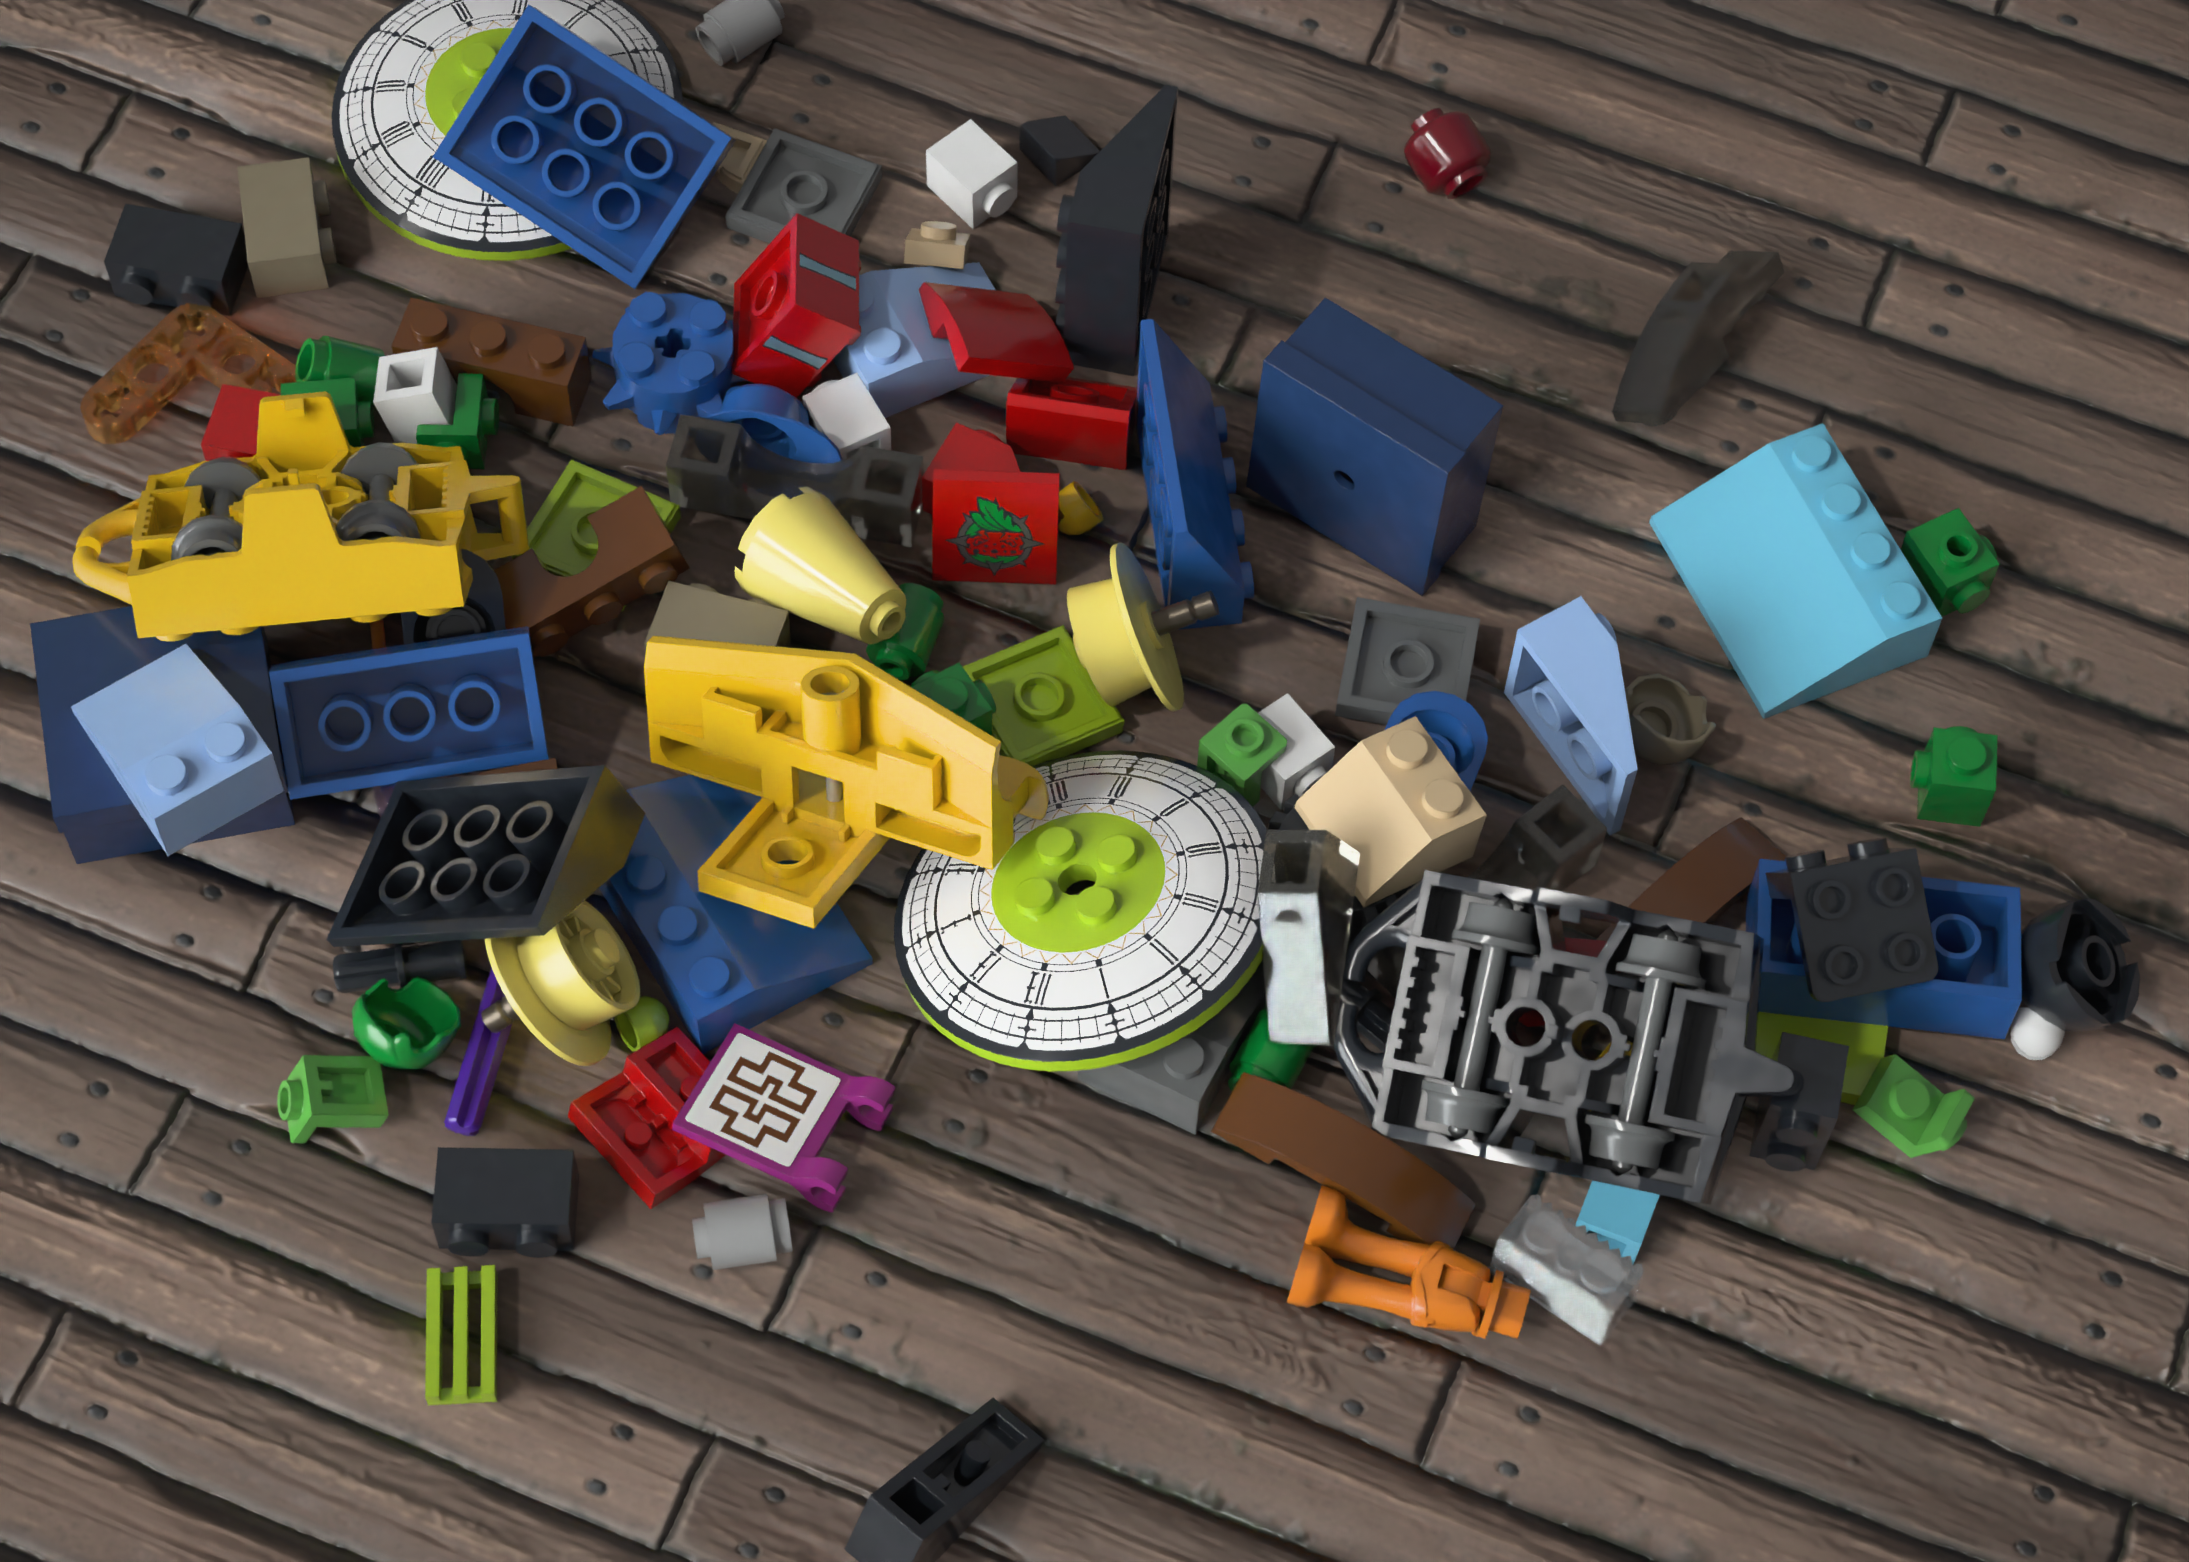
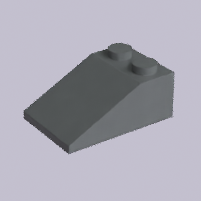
M1261 961L1253 976L1236 997L1218 1014L1195 1031L1160 1050L1128 1062L1102 1068L1078 1071V1080L1196 1135L1230 1072L1229 1065L1257 1013L1263 1010L1281 976L1282 970Z

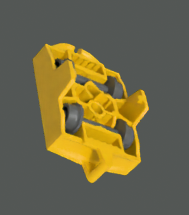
M324 391L262 398L259 404L257 452L253 457H220L165 474L148 475L146 489L141 492L140 498L98 518L84 528L76 542L72 563L76 577L86 585L132 605L138 638L156 636L158 640L169 642L186 639L196 632L221 630L222 633L227 635H242L256 630L259 626L351 618L353 621L366 623L381 620L388 614L413 611L422 616L442 615L454 607H464L473 581L472 568L468 567L463 561L461 549H467L487 561L523 554L529 550L520 477L514 475L470 476L467 462L464 460L460 446L438 447L412 443L392 444L378 442L368 446L353 447L348 443L331 394ZM497 499L502 533H477L470 504ZM132 536V555L130 561L122 563H104L99 561V554L104 545L118 538Z

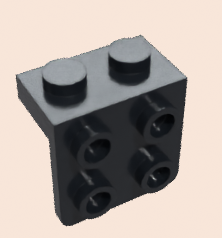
M1886 837L1847 844L1849 856L1826 860L1824 850L1804 852L1786 856V869L1766 872L1770 898L1791 899L1808 992L1814 1000L1829 1002L1930 981L1937 975L1938 962L1916 848H1888Z

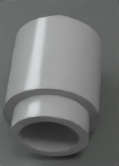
M725 0L704 14V21L697 25L695 30L706 53L716 64L722 66L730 60L733 63H738L782 33L780 20L785 17V14L778 0Z
M767 1194L703 1203L705 1217L692 1219L697 1259L711 1257L713 1270L777 1261L776 1254L793 1251L785 1198L768 1200Z

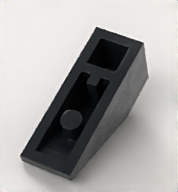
M991 1398L869 1496L844 1550L858 1562H936L1041 1449L1045 1440L995 1398Z

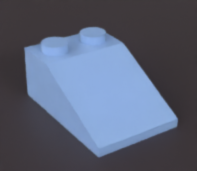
M979 262L966 263L964 269L925 266L875 270L859 275V325L861 326V336L854 344L846 345L833 358V361L843 378L858 373L885 418L989 376L958 372L949 339L932 337L918 290L923 282L995 290Z
M1582 596L1517 630L1504 694L1608 834L1612 835L1621 830L1638 769L1615 632L1609 621L1600 613L1594 614Z
M187 644L71 706L74 715L167 856L284 791L272 752L240 705Z

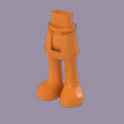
M1321 1185L1287 1303L1306 1308L1322 1302L1349 1304L1387 1311L1410 1319L1411 1325L1417 1327H1430L1454 1332H1471L1472 1335L1484 1339L1489 1330L1518 1339L1531 1289L1503 1281L1504 1271L1497 1269L1491 1278L1490 1268L1467 1255L1455 1251L1450 1245L1436 1241L1432 1245L1390 1238L1353 1224L1348 1218L1345 1195L1336 1189ZM1331 1258L1388 1270L1408 1276L1412 1280L1410 1285L1366 1275L1342 1267Z

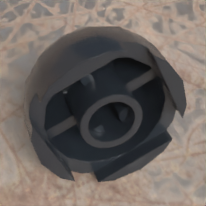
M2086 898L2076 902L2067 901L2042 912L2030 920L2021 931L2022 1000L2029 1009L2063 1031L2084 1032L2107 1028L2113 1023L2124 1021L2130 1017L2138 1001L2140 984L2138 962L2127 965L2121 944L2131 942L2126 928L2111 909L2096 899Z

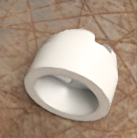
M2021 1007L2018 1008L2011 1024V1042L2016 1051L2029 1060H2043L2060 1048L2065 1031L2044 1020L2031 1009Z

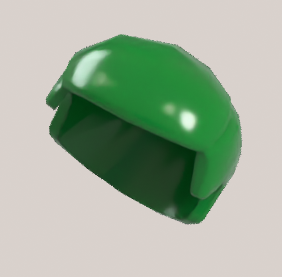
M419 977L413 978L407 985L399 989L389 988L388 980L383 978L356 1000L351 1011L354 1035L361 1047L375 1061L396 1069H419L436 1061L448 1049L461 1027V1010L449 994L427 979Z

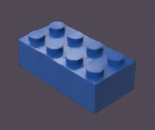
M528 626L273 664L269 671L290 800L395 784L398 781L428 779L549 759Z
M1759 859L1746 899L1745 930L1746 932L1755 933L1764 939L1759 1012L2005 1039L2022 1001L2021 895L2019 887L1922 877L1938 962V973L1935 978L1917 984L1829 1002H1820L1814 1000L1808 992L1791 899H1771L1769 895L1766 872L1786 869V861Z

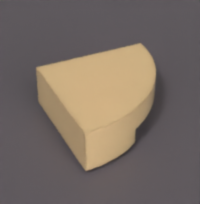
M713 122V125L736 139L715 175L727 188L738 194L767 140Z

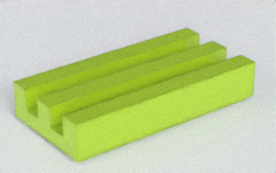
M481 1265V1271H469L468 1266L454 1267V1272L442 1273L441 1268H427L425 1398L428 1405L497 1402V1270L495 1265ZM481 1288V1386L468 1387L469 1289ZM443 1290H454L453 1388H442Z

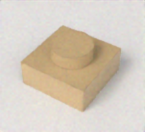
M939 221L922 222L921 229L911 228L905 240L904 263L964 269L969 258L970 234L956 233L957 226L952 223Z

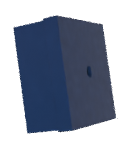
M1324 298L1286 342L1281 340L1263 360L1246 487L1423 596L1440 576L1443 565L1477 525L1503 405L1329 299Z
M132 606L30 623L53 819L59 833H64L76 864L163 848L74 715L71 706L184 644L189 646L249 718L273 754L284 789L282 793L193 843L295 825L292 799L290 800L269 676L272 665L264 626H259L256 630L242 635H227L222 633L221 630L196 632L186 639L169 642L158 640L156 636L138 638Z

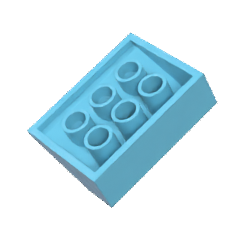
M1823 423L1768 443L1650 518L1649 523L1763 719L1919 660L1929 654L1942 617Z

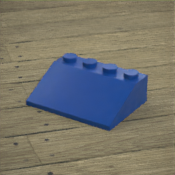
M528 4L434 153L433 158L636 289L701 196L736 139L539 9Z
M1154 319L1141 320L1135 425L1164 607L1186 599L1191 601L1192 597L1211 590L1219 607V615L1202 621L1197 619L1196 623L1178 630L1241 624L1244 599H1252L1254 597V581L1250 561L1240 562L1237 546L1245 545V528L1242 510H1231L1229 494L1236 493L1234 461L1232 457L1222 458L1220 443L1227 442L1224 406L1214 407L1210 383Z
M693 775L681 776L627 789V792L646 814L624 867L599 887L702 1054L721 1045L734 1023L751 1029L873 964L872 956L837 902L813 929L699 891L697 873L699 868L762 797ZM783 860V861H780V862H777V863H779V864H794V863H797V862H799V861Z

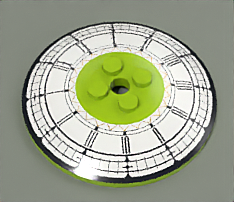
M406 0L369 29L350 54L338 78L331 114L332 134L338 161L344 176L355 195L383 224L399 235L441 253L477 260L511 261L548 256L572 249L433 158V155L528 4L539 9L683 104L678 70L669 49L660 35L644 17L622 0Z
M1096 751L1069 755L1034 765L1032 767L1037 769L1047 785L1049 803L1046 815L1042 820L1017 814L1013 819V845L993 870L924 848L916 856L900 891L894 919L896 957L904 982L920 1011L944 1036L958 1046L999 1064L1049 1072L1080 1071L1120 1064L1151 1054L1180 1040L1218 1014L1236 997L1263 960L1276 929L1281 904V875L1275 849L1267 828L1255 809L1231 785L1205 769L1173 757L1138 751ZM1082 880L1095 882L1094 886L1084 889L1079 895L1065 893L1067 888L1075 882Z

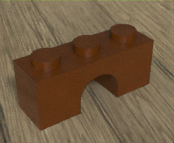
M412 297L391 346L393 355L438 347L456 384H458L459 373L483 374L485 381L500 387L510 395L514 402L516 414L574 427L592 379L587 342L584 336Z
M642 486L587 517L598 538V551L593 562L584 571L567 577L553 575L533 549L526 551L494 570L498 576L503 593L506 629L529 627L533 658L557 652L567 643L568 638L591 625H601L611 621L621 613L625 605L646 593L654 594L665 590L668 580L675 582L679 574L690 569L657 508Z

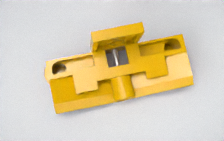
M652 636L647 641L644 677L651 762L762 797L697 871L700 892L814 929L890 838L993 870L1013 845V819L1017 814L1042 820L1046 815L1049 794L1046 781L1037 769L1017 759L999 755L1000 740L855 653ZM783 860L799 861V862L794 863V864H779V863H777V862H780V861H783Z

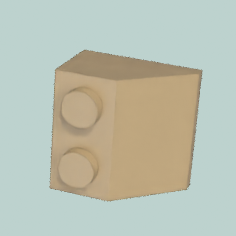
M1416 716L1361 740L1307 790L1295 804L1296 811L1363 907L1423 879L1424 870L1441 872L1473 857L1487 816Z

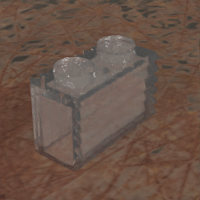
M1540 1195L1530 1196L1500 1235L1494 1248V1255L1491 1258V1266L1489 1267L1494 1273L1496 1269L1504 1271L1503 1279L1505 1281L1531 1289V1299L1600 1346L1632 1305L1644 1274L1642 1264L1632 1265L1631 1256L1621 1257L1619 1248L1610 1249L1608 1241L1598 1242L1597 1233L1587 1234L1585 1225H1575L1574 1217L1564 1219L1563 1210L1553 1211L1552 1203H1542Z

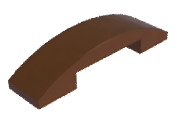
M1740 817L1715 832L1687 853L1628 907L1635 910L1712 924L1737 900L1740 899L1743 903L1746 901L1759 859L1785 861L1786 855L1746 820ZM1611 923L1596 940L1608 941L1617 924Z
M1245 1072L1238 1079L1211 1132L1267 1164H1270L1276 1158L1320 1184L1338 1190L1348 1200L1389 1222L1390 1224L1386 1231L1401 1240L1428 1245L1440 1241L1454 1249L1476 1206L1467 1195L1432 1167L1371 1128L1304 1094Z

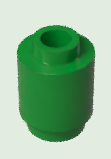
M326 335L322 336L319 340L308 338L303 343L298 354L295 370L296 382L355 377L360 401H371L373 405L379 357L385 356L380 348Z
M913 583L899 585V588L906 596V617L900 630L891 638L875 644H868L866 648L867 656L875 666L899 680L917 677L925 672L944 623V615L942 613L944 604L941 597L931 589Z
M1277 1007L1274 1011H1259L1229 1065L1232 1075L1228 1081V1086L1231 1091H1233L1243 1072L1292 1089L1316 1045V1039L1309 1030V1022L1299 1013L1285 1007Z

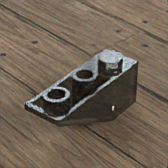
M1266 830L1257 896L1261 941L1263 942L1262 955L1270 1042L1275 1044L1334 1046L1360 853L1327 830Z

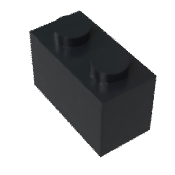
M125 204L104 260L116 297H122L135 304L156 303L180 307L194 314L215 313L231 316L248 268L242 223Z
M1782 1032L1772 1059L1799 1071L1804 1078V1087L1799 1094L1794 1096L1759 1097L1749 1156L1765 1159L1768 1165L1779 1170L1800 1171L1804 1168L1815 1170L1838 1119L1849 1046Z
M438 1147L431 1224L439 1249H448L453 1254L467 1257L484 1255L488 1253L489 1249L516 1250L521 1255L534 1258L552 1256L556 1254L557 1250L574 1251L579 1172L574 1150Z

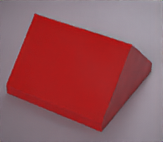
M1067 377L1063 383L1017 378L1007 396L1006 444L1011 446L1014 454L1126 470L1136 419L1137 387Z

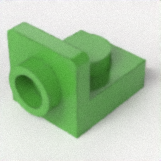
M1241 704L1199 740L1197 766L1227 782L1253 807L1260 799L1262 771L1286 751L1287 739L1248 704Z
M1894 1054L1881 1058L1856 1102L1853 1111L1907 1156L1913 1158L1939 1150L1945 1151L1956 1144L1966 1130L1967 1120L1964 1118L1975 1097L1965 1089L1943 1094L1898 1055Z
M303 1055L287 1080L281 1082L278 1091V1112L282 1120L288 1121L291 1143H306L316 1127L380 1128L389 1116L381 1064L371 1056Z

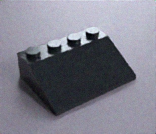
M1165 85L1080 171L1074 196L1064 194L1062 197L1057 222V231L1062 232L1056 260V267L1061 268L1055 302L1060 304L1056 327L1064 339L1072 363L1075 366L1134 376L1139 357L1141 320H1148L1169 234L1178 97L1177 86Z
M606 765L398 781L326 940L333 947L545 935L624 867L646 813Z

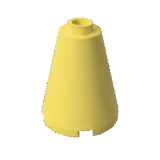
M807 486L799 488L804 494L792 499L783 493L772 499L754 517L741 538L738 549L746 555L743 570L741 571L735 567V578L741 589L753 598L762 599L779 609L787 610L791 614L867 644H875L894 636L905 621L906 596L829 498Z

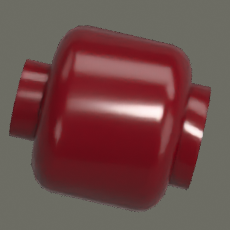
M1435 108L1424 113L1411 124V129L1414 133L1405 144L1404 155L1423 188L1428 193L1434 195L1445 194L1448 199H1454L1468 193L1485 180L1488 175L1485 168L1490 162L1491 151L1467 113L1453 111L1444 114L1441 108Z

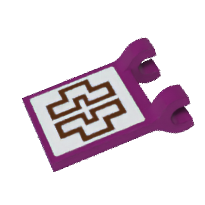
M734 1023L673 1121L672 1130L789 1183L811 1204L824 1211L833 1213L845 1193L846 1187L841 1184L847 1176L848 1168L835 1160L818 1156L846 1110L864 1126L881 1131L892 1113L893 1105L889 1104L895 1094L896 1087L878 1077L850 1076Z

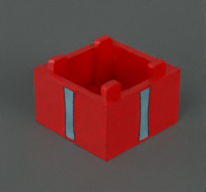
M796 213L734 283V361L732 364V374L755 384L778 387L787 391L795 398L806 387H813L821 379L822 370L846 345L854 344L861 336V326L859 325V272L861 271L859 240Z

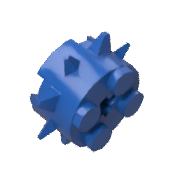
M644 292L632 299L629 307L625 308V314L621 317L613 333V347L595 349L592 355L593 358L615 368L616 383L603 400L605 407L608 410L629 408L637 415L638 422L642 426L654 430L658 435H663L664 433H691L698 430L697 423L703 421L708 415L720 411L726 392L731 387L737 386V382L747 381L732 374V364L734 361L733 320L726 319V312L717 301L702 299L686 293L657 294L654 292Z

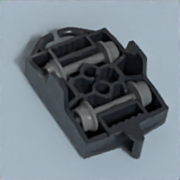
M1424 870L1423 879L1360 931L1350 943L1340 969V978L1365 983L1366 973L1371 960L1379 951L1394 946H1399L1406 950L1384 1053H1375L1367 1049L1361 1042L1357 1031L1359 1006L1334 1001L1332 1008L1331 1038L1337 1058L1372 1124L1371 1129L1383 1136L1711 1205L1746 1098L1794 1096L1799 1094L1804 1087V1078L1799 1071L1756 1052L1764 939L1755 933L1635 910L1608 900L1536 887V890ZM1582 918L1617 924L1596 958L1566 951L1562 921L1581 924ZM1537 1010L1544 1018L1545 1033L1537 1044L1524 1047L1516 1035L1517 1023L1525 1013ZM1603 1023L1609 1029L1612 1036L1611 1047L1604 1057L1597 1060H1589L1581 1048V1039L1584 1032L1590 1026ZM1535 1113L1565 1119L1571 1161L1534 1154L1537 1141L1521 1138L1522 1133Z

